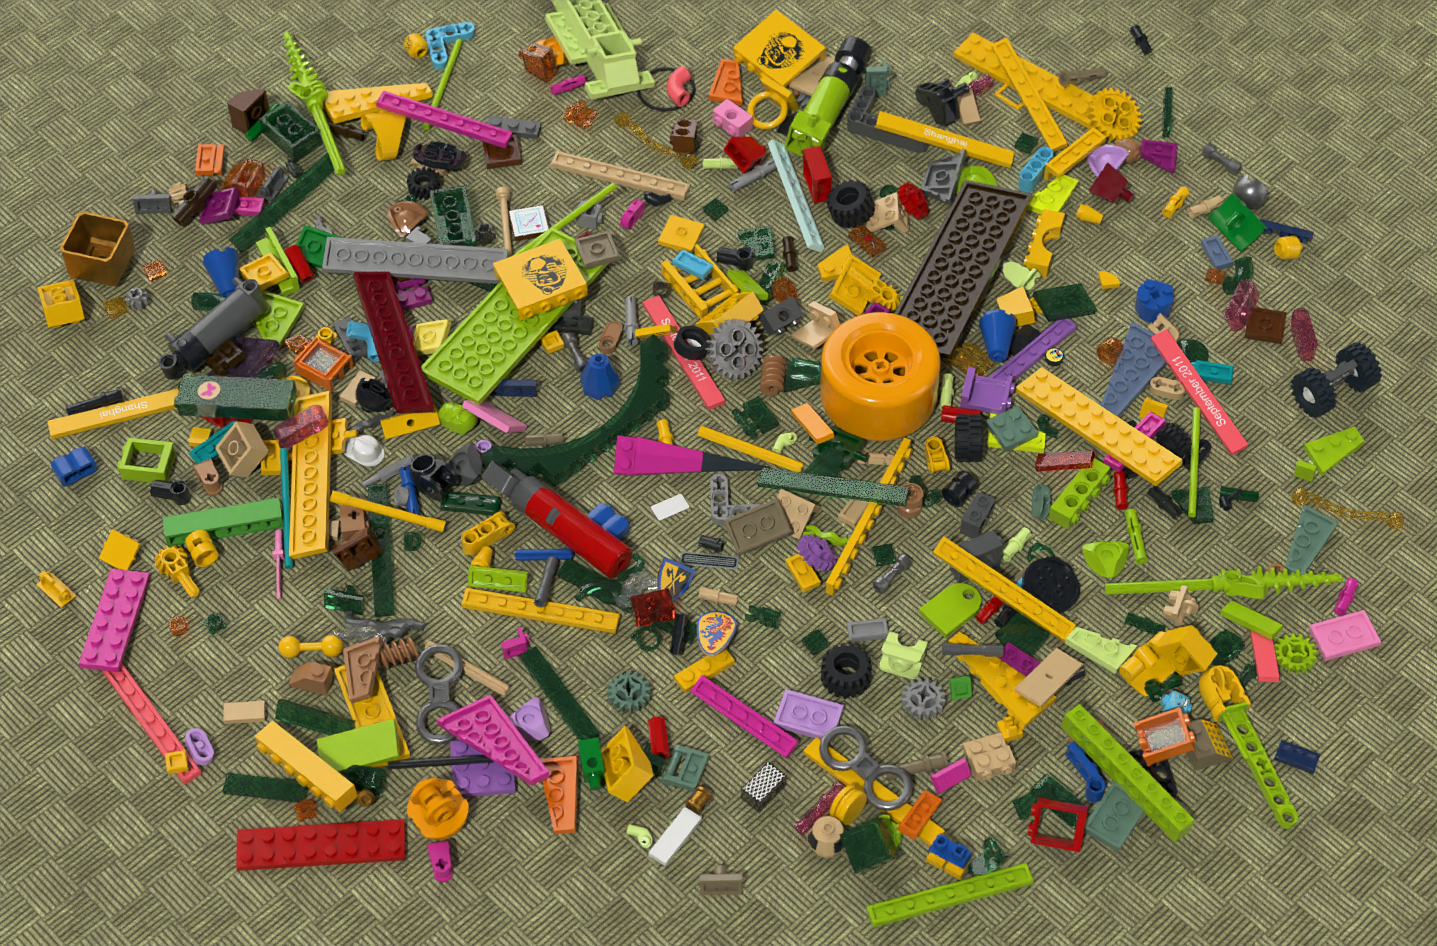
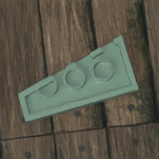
M1305 504L1303 505L1285 565L1288 574L1291 575V572L1296 573L1297 569L1300 570L1301 575L1308 571L1336 529L1338 521Z

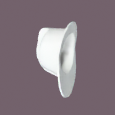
M358 435V437L347 439L344 455L361 465L371 467L383 460L384 449L374 437Z

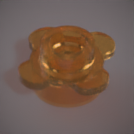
M302 800L294 805L293 809L297 813V821L303 822L305 819L316 817L317 813L313 810V801Z

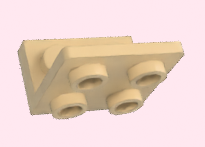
M898 192L874 201L875 211H873V216L869 217V221H867V231L869 233L892 224L902 233L909 231L908 213L904 210V206L898 198Z
M813 301L808 304L812 320L791 334V336L804 345L815 349L827 341L830 334L840 325L837 312Z
M781 489L777 498L792 534L790 536L800 539L812 512L818 513L820 506Z

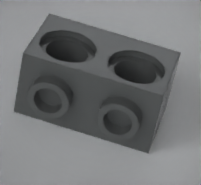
M977 492L961 520L960 533L971 538L980 536L994 513L996 499Z

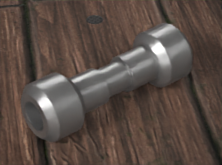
M1208 143L1202 149L1203 156L1219 161L1233 176L1241 171L1242 164L1240 162L1224 157L1213 144Z
M566 333L561 338L564 342V347L568 348L570 353H572L575 361L573 365L576 371L583 373L588 360L579 352L575 334Z
M900 554L895 559V564L891 567V570L882 577H877L872 582L874 590L878 593H884L889 588V583L902 570L906 571L912 565L911 559L905 554Z

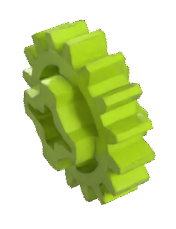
M1292 633L1291 637L1284 634L1283 639L1278 638L1277 644L1274 645L1277 664H1281V670L1284 668L1288 669V674H1290L1291 670L1296 675H1298L1300 670L1305 674L1307 668L1311 670L1313 664L1316 663L1318 651L1314 650L1315 644H1309L1310 638L1302 639L1303 634H1300L1299 637H1296L1294 633Z

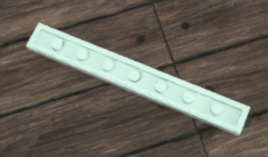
M771 140L768 146L806 245L809 249L821 253L825 248L788 152L784 148L785 144Z

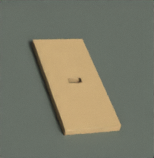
M826 56L823 61L816 59L790 83L789 87L812 96L828 65L835 62L834 58Z
M1056 648L1014 691L1042 707L1083 664Z

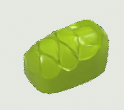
M445 402L438 412L440 424L458 434L464 435L474 428L478 422V416L467 411L458 403Z

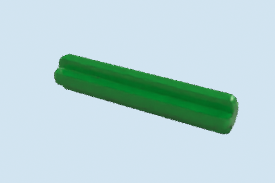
M275 103L246 133V139L250 142L253 141L283 111V106Z

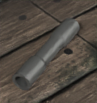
M555 557L547 558L541 584L535 596L534 605L540 608L546 604L551 581L556 572L558 559Z
M942 643V655L1003 657V645Z

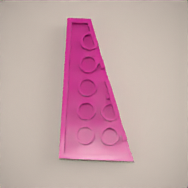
M491 695L437 719L438 726L532 786L550 777L547 768Z

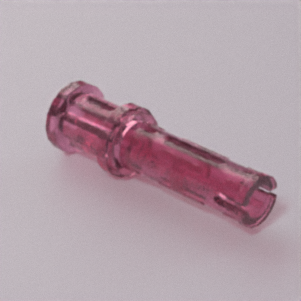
M985 73L978 80H972L967 89H972L973 95H979L986 88H992L994 83L991 76Z
M834 782L832 788L826 794L820 796V801L794 825V829L800 835H804L819 818L830 810L834 799L844 787Z

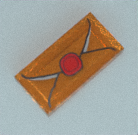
M859 225L848 234V237L872 258L886 249V244L864 225Z

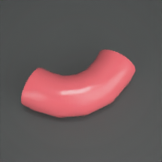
M684 66L678 67L669 76L666 84L668 97L679 107L684 106L690 98V94L684 89V85L691 80V75Z

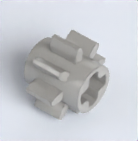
M131 288L129 293L125 294L127 298L125 300L126 305L131 306L132 310H142L145 305H148L147 291L142 292V288Z

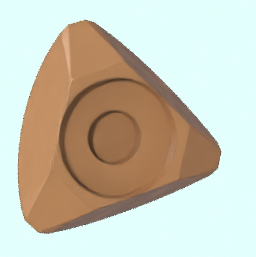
M402 201L389 207L387 214L397 235L405 237L426 219L429 211L418 203Z

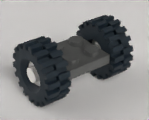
M1354 342L1336 354L1338 366L1334 371L1329 369L1321 374V370L1310 367L1295 375L1290 385L1291 389H1293L1292 395L1296 397L1294 399L1295 402L1299 403V407L1304 409L1305 414L1309 413L1310 417L1314 416V418H1317L1336 406L1337 400L1334 399L1336 393H1333L1335 386L1342 382L1348 383L1351 389L1354 388L1356 392H1363L1376 385L1382 377V374L1379 373L1382 371L1381 367H1378L1380 363L1375 359L1376 355L1372 354L1369 347L1366 348L1365 344Z

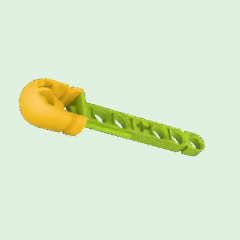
M1222 665L1209 667L1202 673L1199 679V691L1207 708L1211 710V715L1215 722L1225 721L1269 807L1274 811L1273 814L1278 824L1285 829L1293 828L1298 821V814L1293 804H1290V798L1246 714L1251 707L1249 698L1245 695L1238 677L1231 669ZM1231 699L1233 705L1224 707L1223 702ZM1237 727L1245 728L1247 734H1241ZM1246 745H1254L1256 751L1252 752L1248 750ZM1264 780H1272L1274 786L1270 787L1266 785ZM1280 797L1283 800V804H1277L1273 798ZM1283 815L1291 816L1293 822H1286L1283 819Z

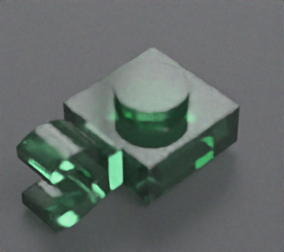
M749 605V612L754 614H745L746 621L755 622L760 620V624H763L765 627L779 629L781 612L766 607L759 609L754 605Z

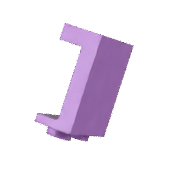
M968 367L960 407L998 415L1005 412L1006 408L1010 409L1012 398L1009 397V394H1013L1015 383H1012L1013 376L1009 375L1008 381L975 375L976 368Z

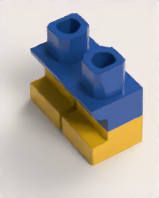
M942 834L937 835L928 849L930 853L926 857V862L941 870L944 868V872L959 880L962 879L971 864V851L961 844L948 840Z

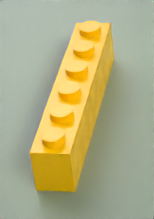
M271 721L254 736L257 742L256 748L261 754H267L275 765H281L289 776L293 775L296 777L301 786H307L315 797H321L330 809L335 808L338 812H341L358 797L354 784L274 721Z

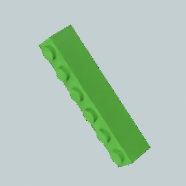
M269 498L263 501L163 517L164 535L167 545L172 547L174 544L176 546L184 545L187 536L197 530H206L213 540L283 528L279 498Z

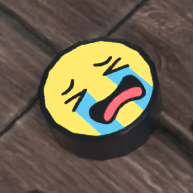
M1050 348L1046 351L1045 361L1048 365L1059 366L1062 364L1064 354L1060 349Z

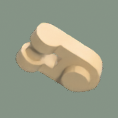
M1159 313L1156 316L1157 319L1153 323L1151 322L1148 328L1155 335L1167 329L1177 343L1180 339V331L1166 316ZM1163 323L1165 327L1162 330H1160L1159 327Z

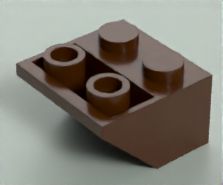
M368 526L334 544L332 550L334 556L348 571L358 568L361 564L375 559L383 553L376 535Z

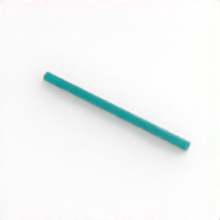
M282 448L280 449L285 568L292 569L293 558L289 557L290 493L288 450Z

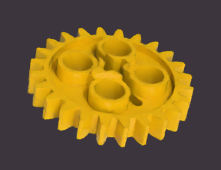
M1112 87L1109 90L1104 88L1102 91H1098L1091 98L1087 111L1090 113L1087 117L1092 118L1089 124H1094V128L1098 129L1106 138L1109 137L1110 142L1115 139L1117 143L1120 139L1127 137L1131 139L1138 132L1137 130L1141 127L1139 124L1142 122V119L1139 117L1142 113L1137 112L1140 107L1134 106L1136 100L1131 101V95L1126 97V91L1121 94L1118 88L1114 92Z

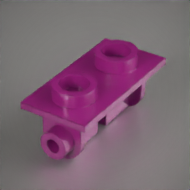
M1009 642L1003 648V657H997L1026 677L1040 664V662Z

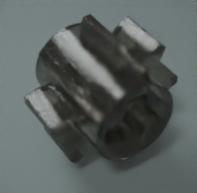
M488 223L478 224L477 229L473 230L475 242L479 241L482 245L492 244V239H496L494 226H490Z

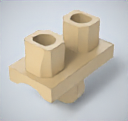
M1182 585L1180 591L1171 590L1169 601L1175 605H1166L1163 610L1165 618L1174 620L1176 626H1182L1185 615L1195 614L1199 609L1198 604L1195 602L1196 599L1187 593L1188 586Z

